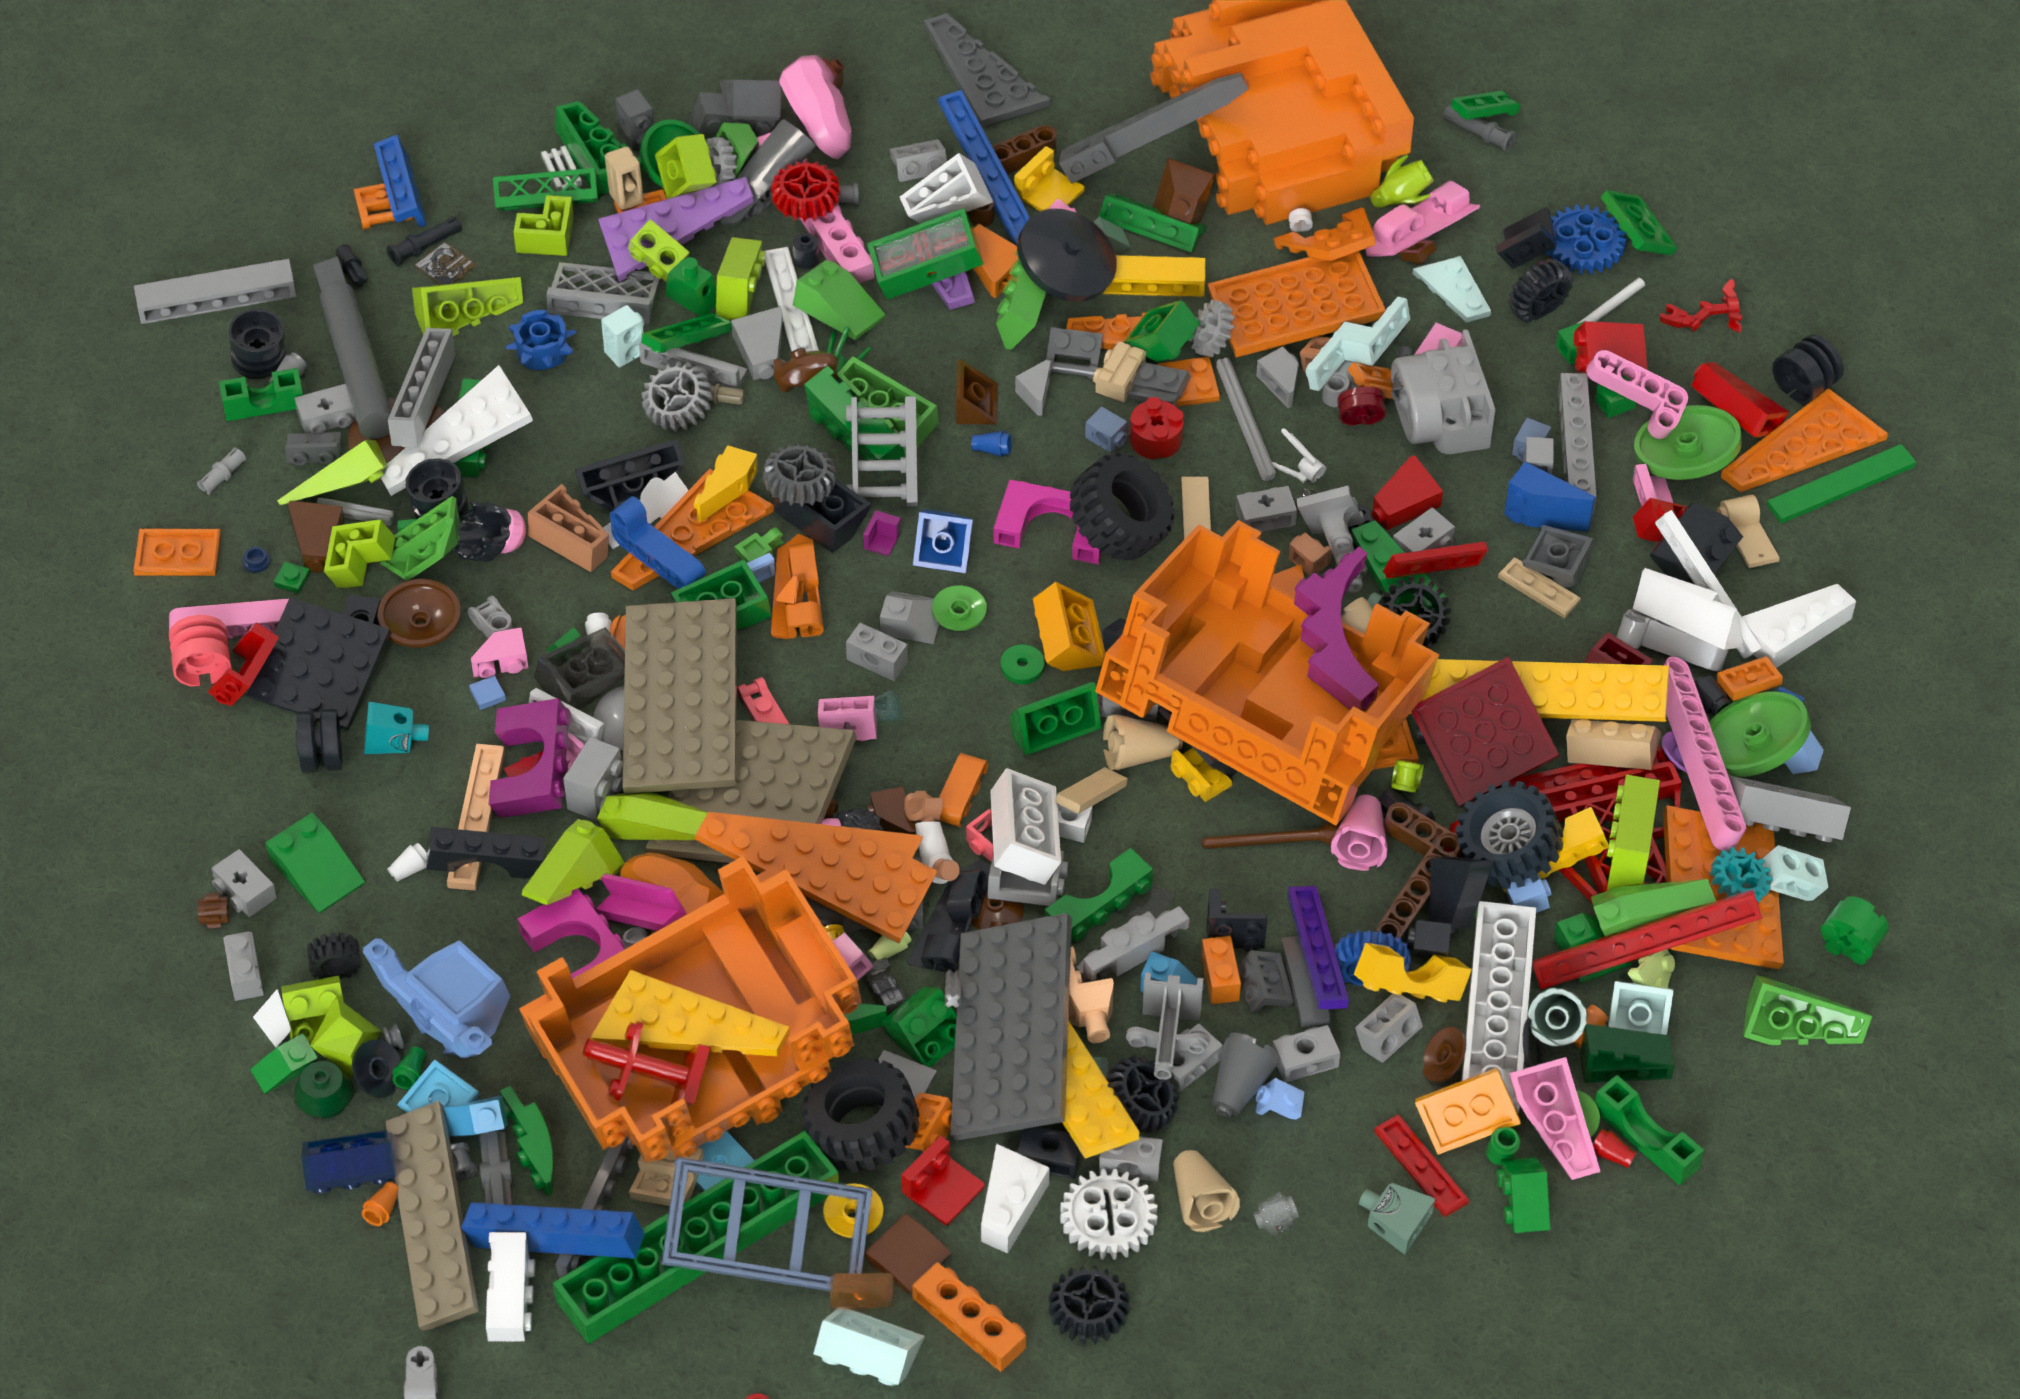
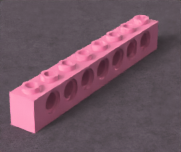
M771 133L757 137L756 152ZM839 205L834 207L832 213L826 212L825 218L817 216L816 221L808 218L805 222L800 218L808 232L817 237L819 248L827 260L849 271L859 284L874 278V266L871 255L865 251L862 239L856 237L853 233L849 220L843 218Z

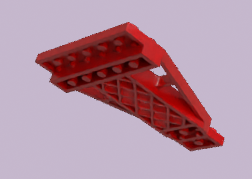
M1659 745L1651 770L1579 763L1522 776L1511 781L1510 784L1512 787H1515L1516 782L1519 781L1524 782L1527 789L1530 785L1537 787L1539 793L1543 792L1547 796L1559 823L1565 822V818L1591 807L1594 814L1601 817L1599 825L1605 838L1615 840L1610 838L1611 830L1602 826L1606 820L1612 823L1613 821L1618 822V820H1613L1614 813H1611V811L1615 809L1616 803L1621 804V802H1616L1618 785L1624 786L1626 775L1660 780L1657 800L1672 798L1673 807L1680 808L1682 782L1673 762L1667 760L1661 745ZM1664 826L1654 828L1652 831L1645 874L1656 878V883L1667 882L1666 866L1654 841L1655 839L1664 838ZM1608 848L1600 853L1602 857L1599 861L1596 855L1584 858L1599 894L1608 891V882L1604 875L1609 876L1610 866L1604 864ZM1571 866L1559 869L1592 903L1591 897L1598 895V893Z

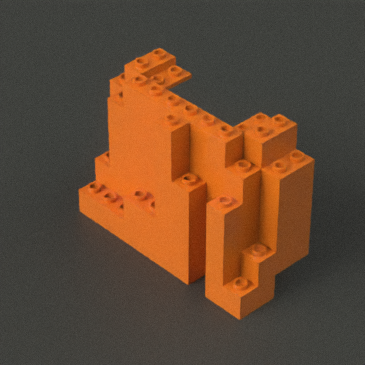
M1212 0L1207 10L1173 18V29L1170 30L1171 39L1154 43V54L1151 55L1153 72L1150 73L1151 81L1154 86L1160 88L1162 93L1169 92L1171 99L1216 78L1241 72L1249 84V89L1231 103L1196 120L1199 124L1201 136L1208 141L1211 154L1217 157L1219 173H1216V181L1219 186V193L1216 194V200L1219 208H1224L1228 215L1254 208L1257 218L1262 217L1264 223L1268 225L1289 219V214L1298 208L1315 212L1369 197L1373 190L1379 187L1381 173L1388 171L1391 165L1397 161L1398 156L1410 153L1414 117L1346 0Z
M1237 520L1223 537L1198 524L1134 593L1123 634L1105 654L1095 692L1142 718L1156 703L1172 712L1167 728L1168 733L1206 752L1222 763L1328 822L1337 825L1352 807L1358 787L1374 769L1382 746L1427 692L1439 654L1423 646L1430 623L1408 611L1399 616L1377 603L1374 605L1365 634L1342 622L1344 636L1353 656L1364 671L1379 684L1376 700L1364 711L1354 706L1349 710L1307 676L1309 669L1308 661L1315 652L1301 641L1303 629L1301 625L1308 615L1294 605L1295 596L1271 584L1280 551L1260 540L1262 532L1240 520Z
M742 856L718 869L724 891L723 895L572 979L569 967L563 957L536 971L545 994L519 1008L530 1036L542 1056L548 1060L556 1076L559 1075L603 1150L608 1147L618 1146L628 1136L632 1145H636L646 1164L652 1160L659 1161L663 1159L670 1150L676 1159L681 1156H690L702 1144L708 1141L714 1142L721 1138L724 1132L730 1128L746 1124L750 1117H752L756 1125L763 1122L769 1123L776 1119L779 1113L782 1112L781 1099L793 1097L807 1084L823 1080L827 1073L831 1071L828 1060L845 1055L854 1046L850 1025L844 1015L852 1013L862 1003L857 979L787 869L779 873L776 866H773L756 876L745 857ZM630 970L790 1027V1035L778 1056L742 1054L738 1050H723L722 1053L711 1052L710 1049L695 1102L688 1108L683 1098L670 1105L675 1091V1087L631 1072L620 1101L612 1100V1096L608 1095V1089L612 1079H618L621 1069L595 1062L582 1056L587 1039H591L593 1032ZM602 1042L608 1045H612L627 1050V1047L618 1046V1043ZM638 1044L636 1052L682 1065L685 1053L688 1050L649 1048L645 1044Z

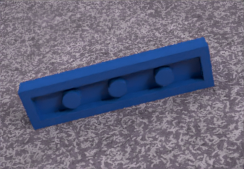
M398 135L374 143L394 219L396 222H400L414 216L419 227L427 226L408 154H406L407 152Z

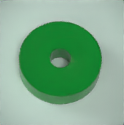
M1025 644L1012 646L1001 657V672L1012 683H1033L1044 672V657L1033 646ZM1021 662H1023V663H1026L1027 665H1026V666H1019L1018 664L1021 663Z

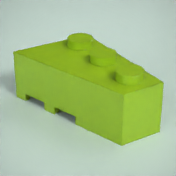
M731 238L717 274L716 315L729 320L749 315L757 279H760L761 266L764 267L766 261V251H762V241Z

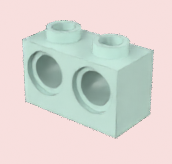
M626 305L601 319L604 352L620 368L640 356L639 344L644 326L641 315L638 312L634 313Z
M1777 846L1762 858L1765 860L1762 865L1763 868L1771 869L1768 876L1773 878L1770 890L1811 901L1828 889L1823 859L1781 846Z

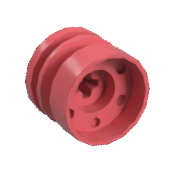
M193 615L178 620L171 627L169 641L172 653V667L174 677L180 683L191 687L200 686L199 675L210 673L211 684H213L228 668L232 669L226 625L220 619L210 615Z

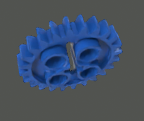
M1575 205L1573 211L1569 207H1565L1564 213L1557 210L1556 217L1551 216L1557 247L1546 252V256L1552 255V260L1557 259L1565 266H1569L1570 272L1576 268L1579 274H1582L1584 269H1587L1591 275L1593 274V269L1596 268L1602 273L1604 266L1611 269L1612 263H1618L1619 257L1623 256L1626 244L1625 232L1619 228V223H1616L1614 216L1608 218V211L1602 214L1598 213L1599 207H1596L1593 211L1589 209L1588 205L1585 206L1584 210Z

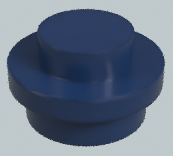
M261 547L249 548L243 556V566L249 572L257 573L264 571L270 564L269 554Z

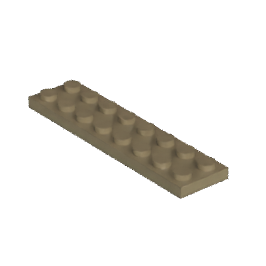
M439 1101L386 1121L395 1183L399 1187L397 1195L418 1325L423 1331L436 1328L479 1311L466 1234L461 1228L463 1216L452 1151L450 1149L451 1145L444 1105Z

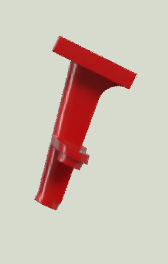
M639 1021L628 1024L624 1037L629 1040L627 1050L587 1039L582 1056L587 1057L589 1060L621 1069L618 1079L613 1078L608 1089V1095L612 1096V1100L620 1101L631 1072L675 1087L670 1105L682 1098L685 1100L687 1108L694 1104L710 1047L698 1044L685 1053L682 1065L637 1053L643 1029V1022Z

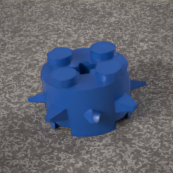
M535 310L524 314L518 324L509 326V330L514 334L515 341L505 347L506 349H516L519 361L530 370H545L558 366L564 362L566 355L573 352L567 344V338L575 334L576 330H566L565 323L559 314L549 315L546 310Z

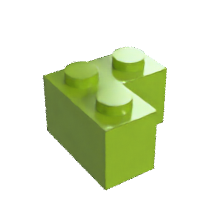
M546 195L543 214L517 213L514 227L516 253L567 256L574 220L572 197Z
M381 519L332 526L324 568L325 574L337 588L363 586L367 563L391 560L395 536Z

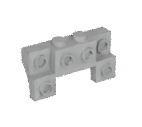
M1179 906L1171 911L1167 910L1161 913L1157 919L1148 911L1141 916L1132 917L1125 925L1117 929H1110L1101 937V949L1090 952L1076 966V971H1080L1082 983H1086L1087 980H1095L1097 973L1104 977L1108 968L1117 977L1148 960L1151 951L1158 954L1164 951L1165 936L1171 934L1173 937H1176L1179 929L1186 930L1189 928V917Z

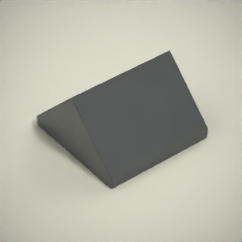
M720 81L719 84L732 119L780 120L781 85L779 81Z

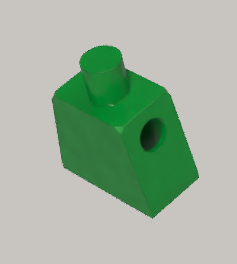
M685 258L668 273L665 296L698 316L707 315L716 307L717 290L714 277L710 272L698 266L695 258Z

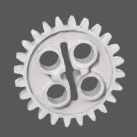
M1102 1169L1101 1176L1097 1177L1093 1171H1090L1089 1180L1080 1176L1079 1186L1071 1183L1070 1193H1064L1060 1222L1064 1224L1063 1232L1064 1234H1069L1070 1243L1079 1241V1251L1088 1247L1090 1257L1096 1251L1100 1252L1102 1260L1106 1253H1110L1113 1260H1116L1117 1252L1120 1251L1125 1257H1128L1129 1248L1138 1252L1139 1242L1147 1245L1148 1235L1153 1236L1154 1225H1157V1205L1154 1204V1194H1148L1147 1185L1139 1187L1140 1178L1137 1177L1130 1181L1129 1172L1119 1177L1117 1169H1114L1111 1175H1107L1105 1169ZM1104 1192L1109 1194L1114 1236H1110L1108 1231V1216L1105 1210ZM1125 1198L1127 1201H1118L1116 1199ZM1093 1200V1201H1096V1202H1098V1203H1096V1204H1089V1203H1087V1201ZM1126 1223V1224H1129V1225H1131V1226H1130V1227H1122V1226H1120V1225ZM1093 1226H1098L1102 1229L1092 1230L1090 1228Z

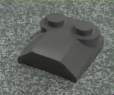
M1542 525L1541 532L1526 559L1522 562L1523 566L1551 576L1553 581L1562 587H1572L1578 583L1589 563L1594 546L1593 538Z

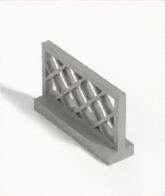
M559 262L552 287H548L547 313L603 319L628 305L634 313L638 312L641 315L644 324H650L651 311L661 279L656 278L651 272L633 270L626 274V281L618 284L614 280L617 278L614 268ZM572 271L576 275L566 278L563 272ZM592 274H600L602 276L594 281L589 278ZM644 279L653 280V283L642 286L639 282ZM581 280L586 283L578 288L574 285ZM606 283H608L611 286L610 288L605 290H602L599 287ZM631 286L637 289L630 293L624 290Z

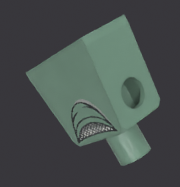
M1391 1183L1381 1196L1366 1189L1359 1200V1205L1371 1211L1368 1227L1399 1251L1406 1254L1433 1214L1435 1199Z

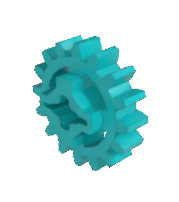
M1731 847L1728 852L1722 850L1719 856H1716L1711 864L1712 869L1709 875L1714 876L1711 881L1712 885L1720 886L1717 892L1719 894L1725 892L1727 894L1726 898L1753 890L1759 903L1771 888L1770 884L1773 878L1768 876L1771 869L1763 868L1762 865L1765 860H1756L1755 852L1748 855L1745 848H1741L1737 852L1734 847Z

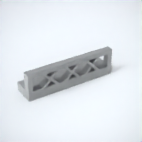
M641 342L639 344L642 364L665 370L667 363L675 367L677 361L681 362L683 366L688 362L693 368H700L702 373L709 379L708 382L715 386L719 383L721 387L739 389L747 375V368L681 348L670 349L665 353H656Z

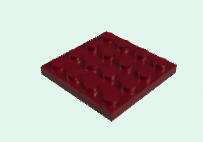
M1509 656L1419 702L1411 711L1459 807L1465 805L1467 801L1472 802L1476 800L1474 794L1479 791L1483 795L1488 793L1487 786L1494 784L1497 789L1502 786V782H1511L1560 757Z

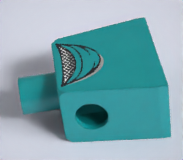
M369 702L364 754L410 753L411 740L428 741L429 724H414L413 710L410 708Z

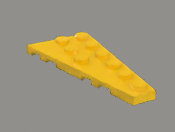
M630 970L593 1032L591 1040L601 1043L614 1042L618 1043V1046L628 1047L629 1040L624 1038L628 1024L639 1021L643 1022L639 1044H645L649 1048L689 1051L698 1044L710 1047L711 1052L722 1053L723 1050H738L742 1054L778 1056L790 1035V1027Z

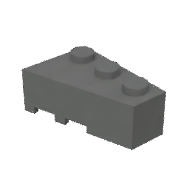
M699 92L688 124L700 134H704L707 143L708 138L716 137L723 122L749 124L757 137L771 133L776 120L732 119L723 94Z

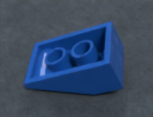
M1524 462L1509 482L1504 515L1508 516L1512 522L1522 523L1526 526L1542 527V525L1562 530L1588 532L1591 527L1596 497Z

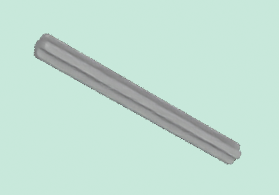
M1226 357L1217 360V370L1261 479L1263 481L1273 480L1276 477V471L1232 363Z

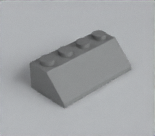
M1728 775L1746 825L1753 826L1754 822L1763 823V828L1772 831H1779L1780 827L1790 829L1789 833L1801 837H1806V833L1816 834V839L1826 842H1832L1833 838L1843 840L1851 807L1836 798Z

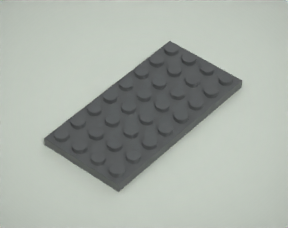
M1068 913L961 933L959 961L961 998L960 1005L957 1007L953 1111L951 1118V1136L955 1141L1065 1122L1072 918Z

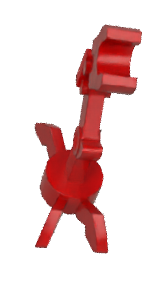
M1730 279L1722 289V292L1725 294L1722 298V301L1725 302L1724 304L1712 305L1709 302L1701 301V310L1694 316L1687 314V312L1677 308L1675 305L1667 304L1666 312L1671 315L1661 313L1660 321L1680 329L1682 326L1690 327L1692 332L1701 327V323L1707 317L1714 314L1727 313L1728 318H1730L1728 327L1740 333L1742 329L1741 324L1738 322L1742 320V314H1740L1738 297L1733 291L1735 289L1734 280Z

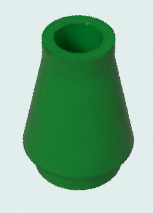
M410 1048L408 1054L393 1069V1082L397 1087L410 1090L420 1078L426 1058V1052L422 1048Z

